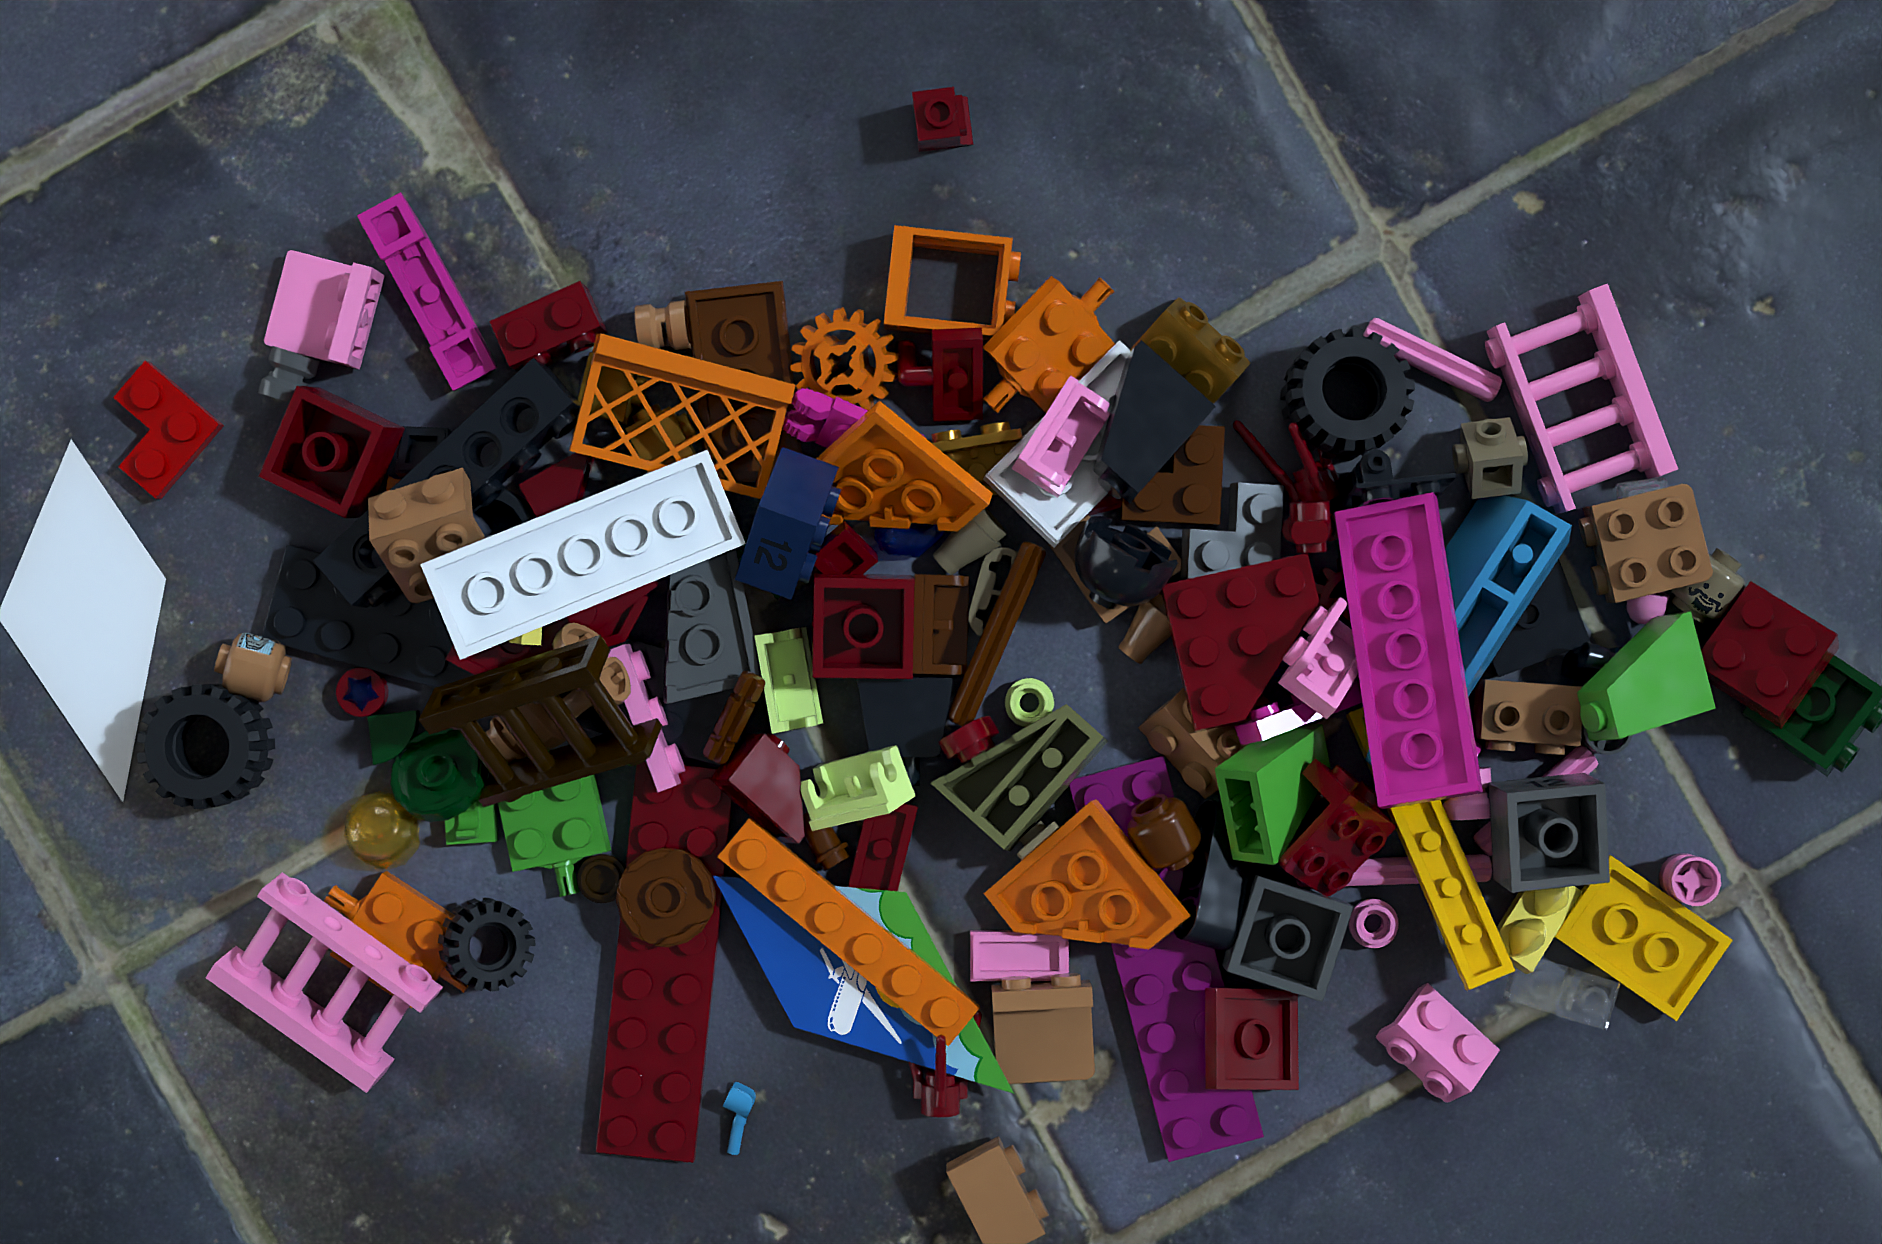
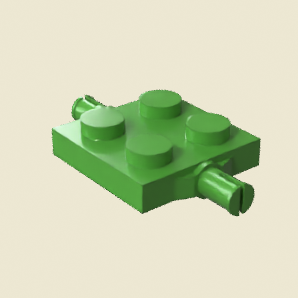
M595 774L523 795L513 802L503 801L498 803L512 871L515 872L534 867L554 868L560 893L559 897L580 892L574 869L575 863L586 856L611 851Z

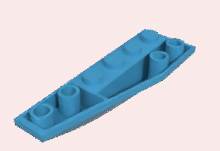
M1506 495L1478 498L1445 548L1468 696L1569 544L1572 525L1525 499ZM1368 750L1365 761L1372 765L1370 750Z

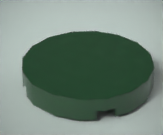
M451 728L430 735L426 730L414 736L408 743V749L403 753L401 759L397 756L392 766L390 785L395 800L414 818L427 822L449 820L465 812L480 797L488 779V770L459 730H452Z

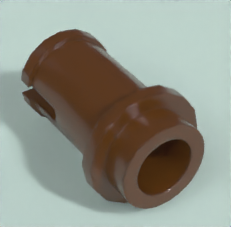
M807 812L803 815L804 838L816 857L812 861L814 865L820 864L823 871H826L849 857L845 850L848 846L847 842L841 843L832 827L812 831L809 821H811L809 813Z

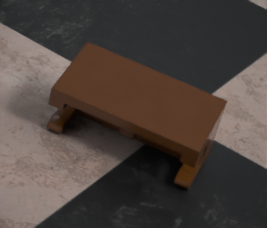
M915 574L913 674L965 675L967 671L969 576Z

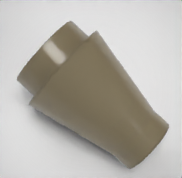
M985 508L958 532L952 531L941 547L933 553V556L947 573L954 575L959 569L1000 547V540L1007 532L997 518Z

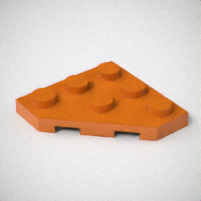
M880 400L816 458L839 467L832 485L841 489L832 517L822 515L830 519L829 525H840L843 520L869 521L870 527L909 529L911 523L935 524L938 527V531L958 532L990 504L993 495L990 490Z
M1097 799L1090 801L984 893L1002 918L1016 933L1062 936L1063 939L1094 943L1109 942L1141 949L1153 948L1191 916L1154 869L1145 862L1133 843Z

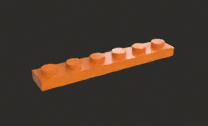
M751 817L718 855L720 860L936 1037L944 1035L947 1046L953 1042L980 1009V1005Z

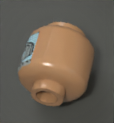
M243 632L235 637L232 646L227 644L221 645L214 672L223 674L222 687L228 689L229 694L241 695L246 699L257 702H266L273 697L274 693L282 695L290 672L292 657L285 656L286 650L283 643Z

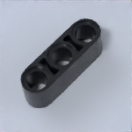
M1207 800L1199 807L1194 819L1201 833V841L1193 852V860L1184 868L1178 898L1191 916L1178 926L1174 933L1178 939L1224 952L1233 946L1239 932L1252 862L1233 860L1222 803Z

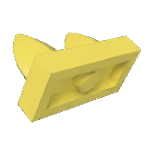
M1575 886L1518 892L1497 926L1513 966L1525 974L1534 971L1581 895V890Z

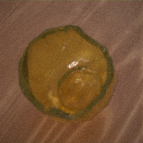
M378 791L361 796L352 804L351 810L347 811L344 822V837L347 847L353 856L366 866L388 871L405 865L420 846L418 819L414 818L395 800L394 794Z

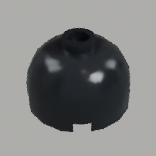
M1092 516L1087 520L1074 551L1075 569L1080 581L1091 591L1089 597L1095 603L1108 609H1115L1117 604L1126 607L1146 604L1156 597L1168 583L1178 564L1177 559L1168 561L1172 552L1168 547L1144 531L1126 524L1122 532L1109 527L1112 518Z

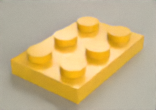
M1609 855L1610 882L1583 886L1581 895L1561 925L1555 938L1665 1015L1677 1021L1733 940L1619 860Z

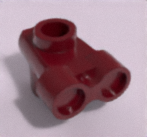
M1330 501L1289 503L1290 517L1286 519L1282 527L1284 537L1296 544L1297 553L1326 552V542L1338 538L1335 514L1330 513Z

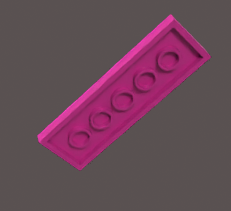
M1431 492L1334 512L1378 807L1387 809L1483 793L1437 496Z

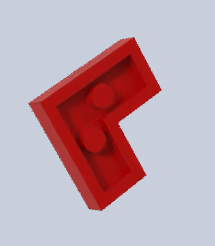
M144 361L113 397L150 429L118 467L155 499L161 500L224 427L213 415L148 361Z

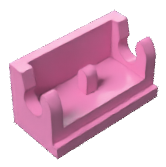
M1071 375L1011 468L1057 498L1111 414L1107 411L1110 407L1108 401L1079 383V380Z

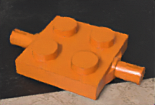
M1050 276L983 346V349L997 363L1000 375L1003 377L983 400L996 413H999V410L1018 392L1023 396L1029 397L1046 414L1070 375L1080 381L1115 345L1112 339L1099 326L1097 316L1094 313L1114 293V290L1099 277L1081 298L1072 295L1060 281Z
M388 871L380 875L369 894L361 900L352 897L337 885L330 890L324 902L347 916L351 922L410 964L424 968L434 981L441 977L461 990L462 993H465L468 989V985L457 980L455 976L446 970L445 966L447 964L440 959L439 951L443 950V945L438 943L439 934L445 935L447 930L442 924L446 918L452 920L455 917L453 913ZM332 950L330 956L350 969L353 967L351 963ZM369 977L368 980L370 982H372L385 992L389 993L390 995H394L389 990H387L382 985H380L375 980Z

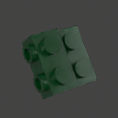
M1834 655L1782 729L1748 707L1742 713L1745 718L1785 744L1787 750L1828 777L1834 768L1844 772L1860 750L1853 743L1864 729L1874 733L1882 724V686Z

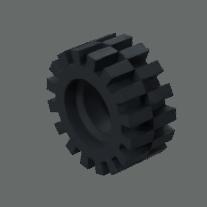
M475 898L466 901L468 906L465 908L458 905L452 910L455 917L452 920L446 918L442 926L447 928L445 935L439 934L438 943L443 945V950L439 951L440 959L447 964L445 966L446 970L455 976L457 980L480 991L483 989H487L490 992L499 991L500 985L508 988L515 984L512 978L515 975L522 978L527 970L522 968L525 961L532 963L534 954L529 952L530 946H536L535 937L529 935V931L533 929L530 922L522 918L524 914L518 909L492 898H483V901ZM484 926H496L504 938V947L501 954L491 962H477L470 953V940L473 934Z

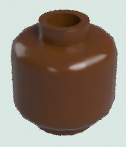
M1157 794L1143 800L1133 808L1131 812L1132 818L1127 826L1128 836L1136 850L1151 868H1167L1168 871H1176L1185 867L1193 860V852L1201 841V833L1183 801L1177 798H1167L1164 794Z

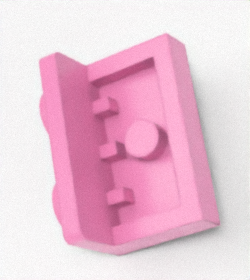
M1341 597L1328 610L1319 606L1303 627V630L1309 636L1306 640L1300 636L1288 650L1283 661L1289 667L1278 682L1325 719H1328L1335 712L1358 675L1352 629L1339 620L1340 615L1348 604Z
M1428 983L1419 987L1395 1021L1382 1028L1376 1035V1039L1386 1047L1388 1054L1395 1061L1410 1069L1422 1081L1423 1086L1429 1093L1447 1103L1472 1092L1500 1051L1498 1047Z

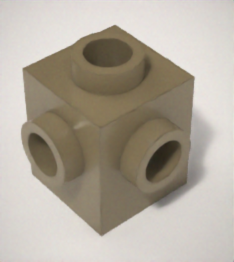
M1510 417L1461 423L1460 444L1453 445L1452 458L1456 474H1464L1471 498L1478 499L1521 493L1523 466L1527 465L1528 462L1527 445L1524 436H1516Z

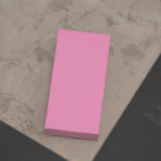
M970 930V981H1001V978L1011 976H1029L1031 981H1051V975L1069 973V939H1063L1062 936L1038 933L1034 935L1016 933L1013 930Z

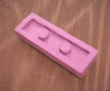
M623 644L610 649L608 657H616L622 661L630 679L631 693L624 703L632 724L636 725L658 718L662 727L668 725L666 714L659 698L650 699L644 680L651 678L641 650L633 652L630 644ZM661 729L650 758L646 759L657 792L681 784L678 774L685 772L684 763L676 744L668 746Z

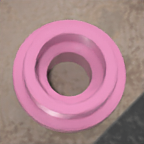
M1374 898L1359 902L1353 908L1348 922L1352 937L1359 944L1367 948H1380L1389 944L1396 936L1399 925L1395 910L1385 901ZM1371 914H1377L1381 919V926L1374 932H1369L1364 927L1366 917Z

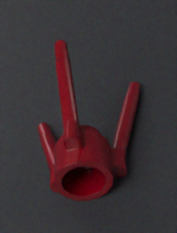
M1239 420L1234 421L1233 428L1281 485H1284V490L1290 502L1298 500L1330 501L1341 494L1336 484V481L1340 478L1333 466L1332 460L1322 458L1323 451L1318 449L1320 461L1314 462L1297 423H1290L1288 428L1304 467L1293 472L1296 480L1293 483L1244 424Z
M978 1010L973 1017L978 1027H980L982 1013ZM938 1035L936 1038L935 1071L927 1072L926 1080H924L921 1065L909 1062L913 1078V1098L921 1099V1114L929 1117H953L960 1114V1099L968 1097V1080L957 1077V1080H955L954 1075L946 1073L947 1053L944 1035Z

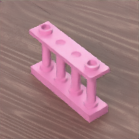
M1608 283L1578 296L1581 305L1577 306V312L1512 337L1505 322L1487 331L1490 339L1485 341L1487 356L1495 369L1501 368L1542 476L1541 479L1537 480L1540 495L1547 507L1553 506L1556 514L1576 508L1571 493L1637 469L1639 472L1645 471L1647 479L1660 477L1678 470ZM1583 330L1587 334L1592 333L1598 351L1594 353L1593 359L1528 383L1518 355ZM1601 376L1604 380L1610 379L1616 395L1612 399L1611 405L1553 427L1545 428L1535 401ZM1616 423H1620L1622 426L1627 425L1634 442L1629 446V451L1563 475L1553 447Z
M282 872L263 887L257 895L258 898L270 905L272 909L246 950L243 951L237 946L232 948L214 963L206 979L367 1093L382 1078L395 1060L384 1052L382 1047L408 1008L411 1006L421 1013L440 993L443 987L435 982L424 968L407 962L312 894L308 886L302 881L290 878ZM291 920L313 937L284 980L265 967L262 960L287 921ZM330 948L351 963L353 967L326 1008H323L303 994L302 989ZM370 977L394 995L366 1037H363L345 1024L342 1018Z

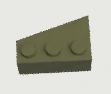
M1065 704L1015 733L1001 744L972 758L971 761L951 773L939 777L931 782V784L1001 848L1011 852L1019 843V839L1035 825L1108 741L1071 707Z

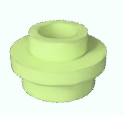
M1025 678L1015 682L1009 688L1005 697V708L1009 717L1016 724L1027 727L1052 713L1054 698L1051 690L1045 683L1034 678ZM1026 693L1035 694L1039 700L1037 709L1032 712H1026L1020 707V699Z

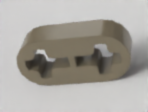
M1000 547L994 549L986 555L981 565L968 618L972 630L979 636H982L984 630L982 629L983 621L976 618L977 610H986L991 595L999 597L1001 593L1000 591L993 590L996 573L989 571V565L991 562L998 563L1002 556H1008L1011 558L1010 565L1012 566L1018 552L1010 548Z

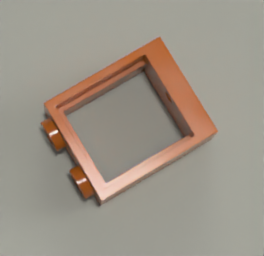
M894 225L884 315L885 330L932 335V329L982 328L983 340L989 341L1015 314L1016 301L1006 300L1008 281L1018 282L1021 252L1012 251L1013 238ZM913 247L998 256L991 325L906 316Z

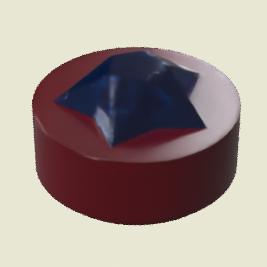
M354 668L347 671L340 678L336 687V697L341 708L348 714L357 717L370 716L379 712L388 699L389 690L385 678L378 671L367 668Z

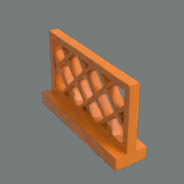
M597 333L592 351L593 357L569 451L653 472L668 466L661 464V462L673 456L676 462L682 460L678 452L703 438L716 460V463H714L715 469L718 470L720 468L727 479H720L724 490L761 499L770 478L787 407L792 402L796 385ZM602 366L621 370L632 387V390L608 404L597 388ZM631 373L650 379L637 385ZM658 381L670 383L681 402L656 416L641 391ZM680 386L698 390V392L686 398ZM707 393L717 395L729 414L704 429L690 403ZM595 395L602 407L590 414ZM636 395L651 420L625 434L611 409ZM728 399L747 404L734 410ZM755 406L774 410L770 430L752 441L738 416ZM685 408L699 432L673 446L660 421ZM606 413L620 438L603 448L583 444L587 423ZM733 420L746 445L722 459L708 434ZM654 425L668 451L651 461L639 458L629 440ZM766 441L762 457L756 446ZM624 443L630 455L611 450ZM751 451L760 466L755 487L736 483L726 464Z

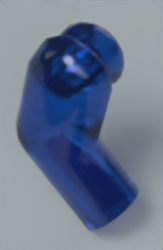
M919 524L915 529L877 527L874 532V538L879 544L880 550L889 556L916 558L927 551L948 531H938V527L935 524Z

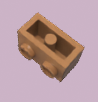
M1479 679L1475 686L1474 738L1485 739V749L1515 751L1516 742L1535 743V753L1565 755V745H1581V707L1577 692L1582 687Z
M999 1136L946 1164V1173L983 1244H1027L1045 1234L1042 1219L1049 1216L1038 1191L1036 1189L1030 1192L1026 1190L1019 1176L1026 1172V1169L1014 1145L1005 1148Z

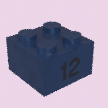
M784 447L781 448L758 505L735 580L791 600L798 581L808 584L818 557L809 553V551L820 552L830 522L829 518L822 515L832 517L841 489L832 486L839 468L838 466Z

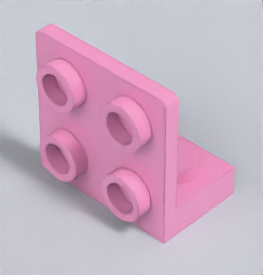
M293 250L288 251L264 343L271 347H279L301 355L360 370L385 275L372 267L353 263L350 266Z

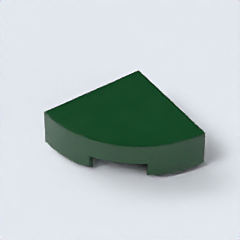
M419 710L367 716L373 765L391 761L407 748L408 743L418 730Z

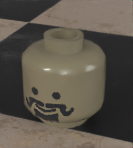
M1716 548L1712 555L1709 554L1713 574L1709 580L1671 589L1675 595L1671 602L1683 612L1691 611L1692 617L1703 624L1708 618L1716 621L1722 620L1746 588L1744 579L1737 573L1742 564L1719 548Z

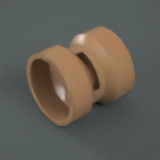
M685 300L669 302L663 308H655L651 304L635 306V325L639 344L658 349L671 346L676 351L691 349Z

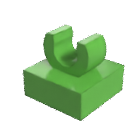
M478 798L465 812L445 820L446 845L499 841L496 804L483 807Z

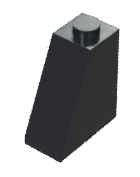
M1142 340L1134 347L1125 361L1110 411L1111 414L1108 418L1093 467V471L1100 476L1098 478L1100 486L1116 499L1123 497L1129 503L1216 407Z

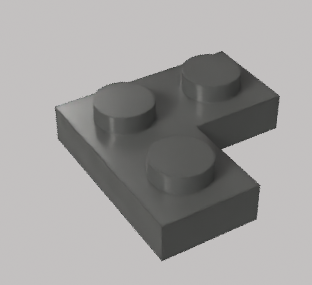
M1231 483L1228 531L1183 529L1180 579H1190L1280 559L1284 485Z

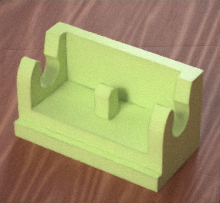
M807 627L755 635L761 676L765 680L764 692L772 734L823 724L816 678L812 677L811 672L812 655Z
M897 745L819 764L814 767L815 782L820 790L819 797L815 792V786L811 779L801 781V794L811 818L809 824L812 831L889 814L915 797Z

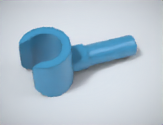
M734 1082L722 1106L736 1113L732 1122L727 1153L732 1155L739 1154L744 1125L756 1100L754 1090L739 1082Z

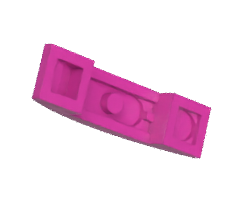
M400 192L357 215L380 259L385 261L431 345L429 348L451 389L456 391L497 369L495 361L460 292L404 195Z

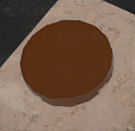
M670 847L646 851L628 864L619 880L616 895L620 919L631 934L649 944L662 947L687 943L702 932L714 913L716 890L712 875L703 862L684 849Z

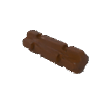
M743 671L740 674L733 689L735 693L730 694L713 729L714 733H711L705 745L703 755L718 764L727 763L734 749V742L738 741L754 709V702L758 701L764 689L765 680L761 676L750 671Z

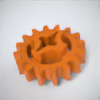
M844 307L837 308L833 313V321L824 312L815 317L818 329L810 325L804 326L800 332L807 342H797L791 349L802 356L800 361L790 365L791 371L803 372L804 379L796 385L797 389L809 387L814 392L818 391L834 399L839 397L855 405L859 403L861 408L869 411L874 406L871 395L883 400L889 394L887 388L882 384L883 381L893 382L898 376L896 372L888 369V364L899 359V353L887 352L886 345L894 339L893 335L887 334L880 337L877 330L882 321L877 318L868 325L863 323L864 310L861 309L855 311L851 318L847 319ZM835 330H849L855 332V335L847 340H839L836 336H830L828 333ZM856 347L849 362L851 368L834 377L841 361L839 356ZM870 347L875 355L876 369L869 365L868 349ZM814 356L820 359V377L815 369ZM850 384L856 390L859 388L862 391L844 394L834 390L839 385Z

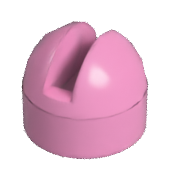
M1664 592L1630 599L1627 600L1626 610L1630 618L1636 623L1647 624L1654 617L1664 615L1670 596Z

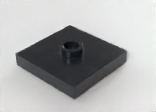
M1559 559L1491 661L1490 665L1495 677L1499 678L1576 649L1585 642L1591 643Z

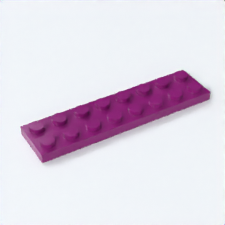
M1163 755L1076 777L1069 785L1076 813L1090 801L1097 799L1128 838L1127 826L1132 818L1131 812L1136 805L1157 794H1164L1167 798H1174ZM1185 867L1176 871H1168L1167 868L1154 869L1178 899ZM1174 931L1151 949L1129 947V945L1111 943L1168 1162L1263 1138L1264 1135L1252 1090L1205 1089V988H1225L1215 949L1178 939Z

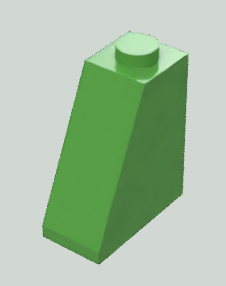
M1691 611L1661 615L1651 619L1577 692L1581 707L1580 717L1583 726L1587 730L1589 741L1621 739L1716 709Z
M1308 723L1264 741L1250 743L1215 768L1233 860L1275 865L1279 862L1319 792L1302 772L1315 758L1330 768L1322 724Z

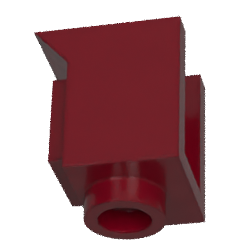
M954 87L912 92L919 152L974 145L968 97L955 95Z

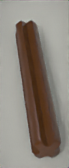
M1023 542L947 714L951 722L963 727L974 721L1046 556L1044 548L1031 542Z

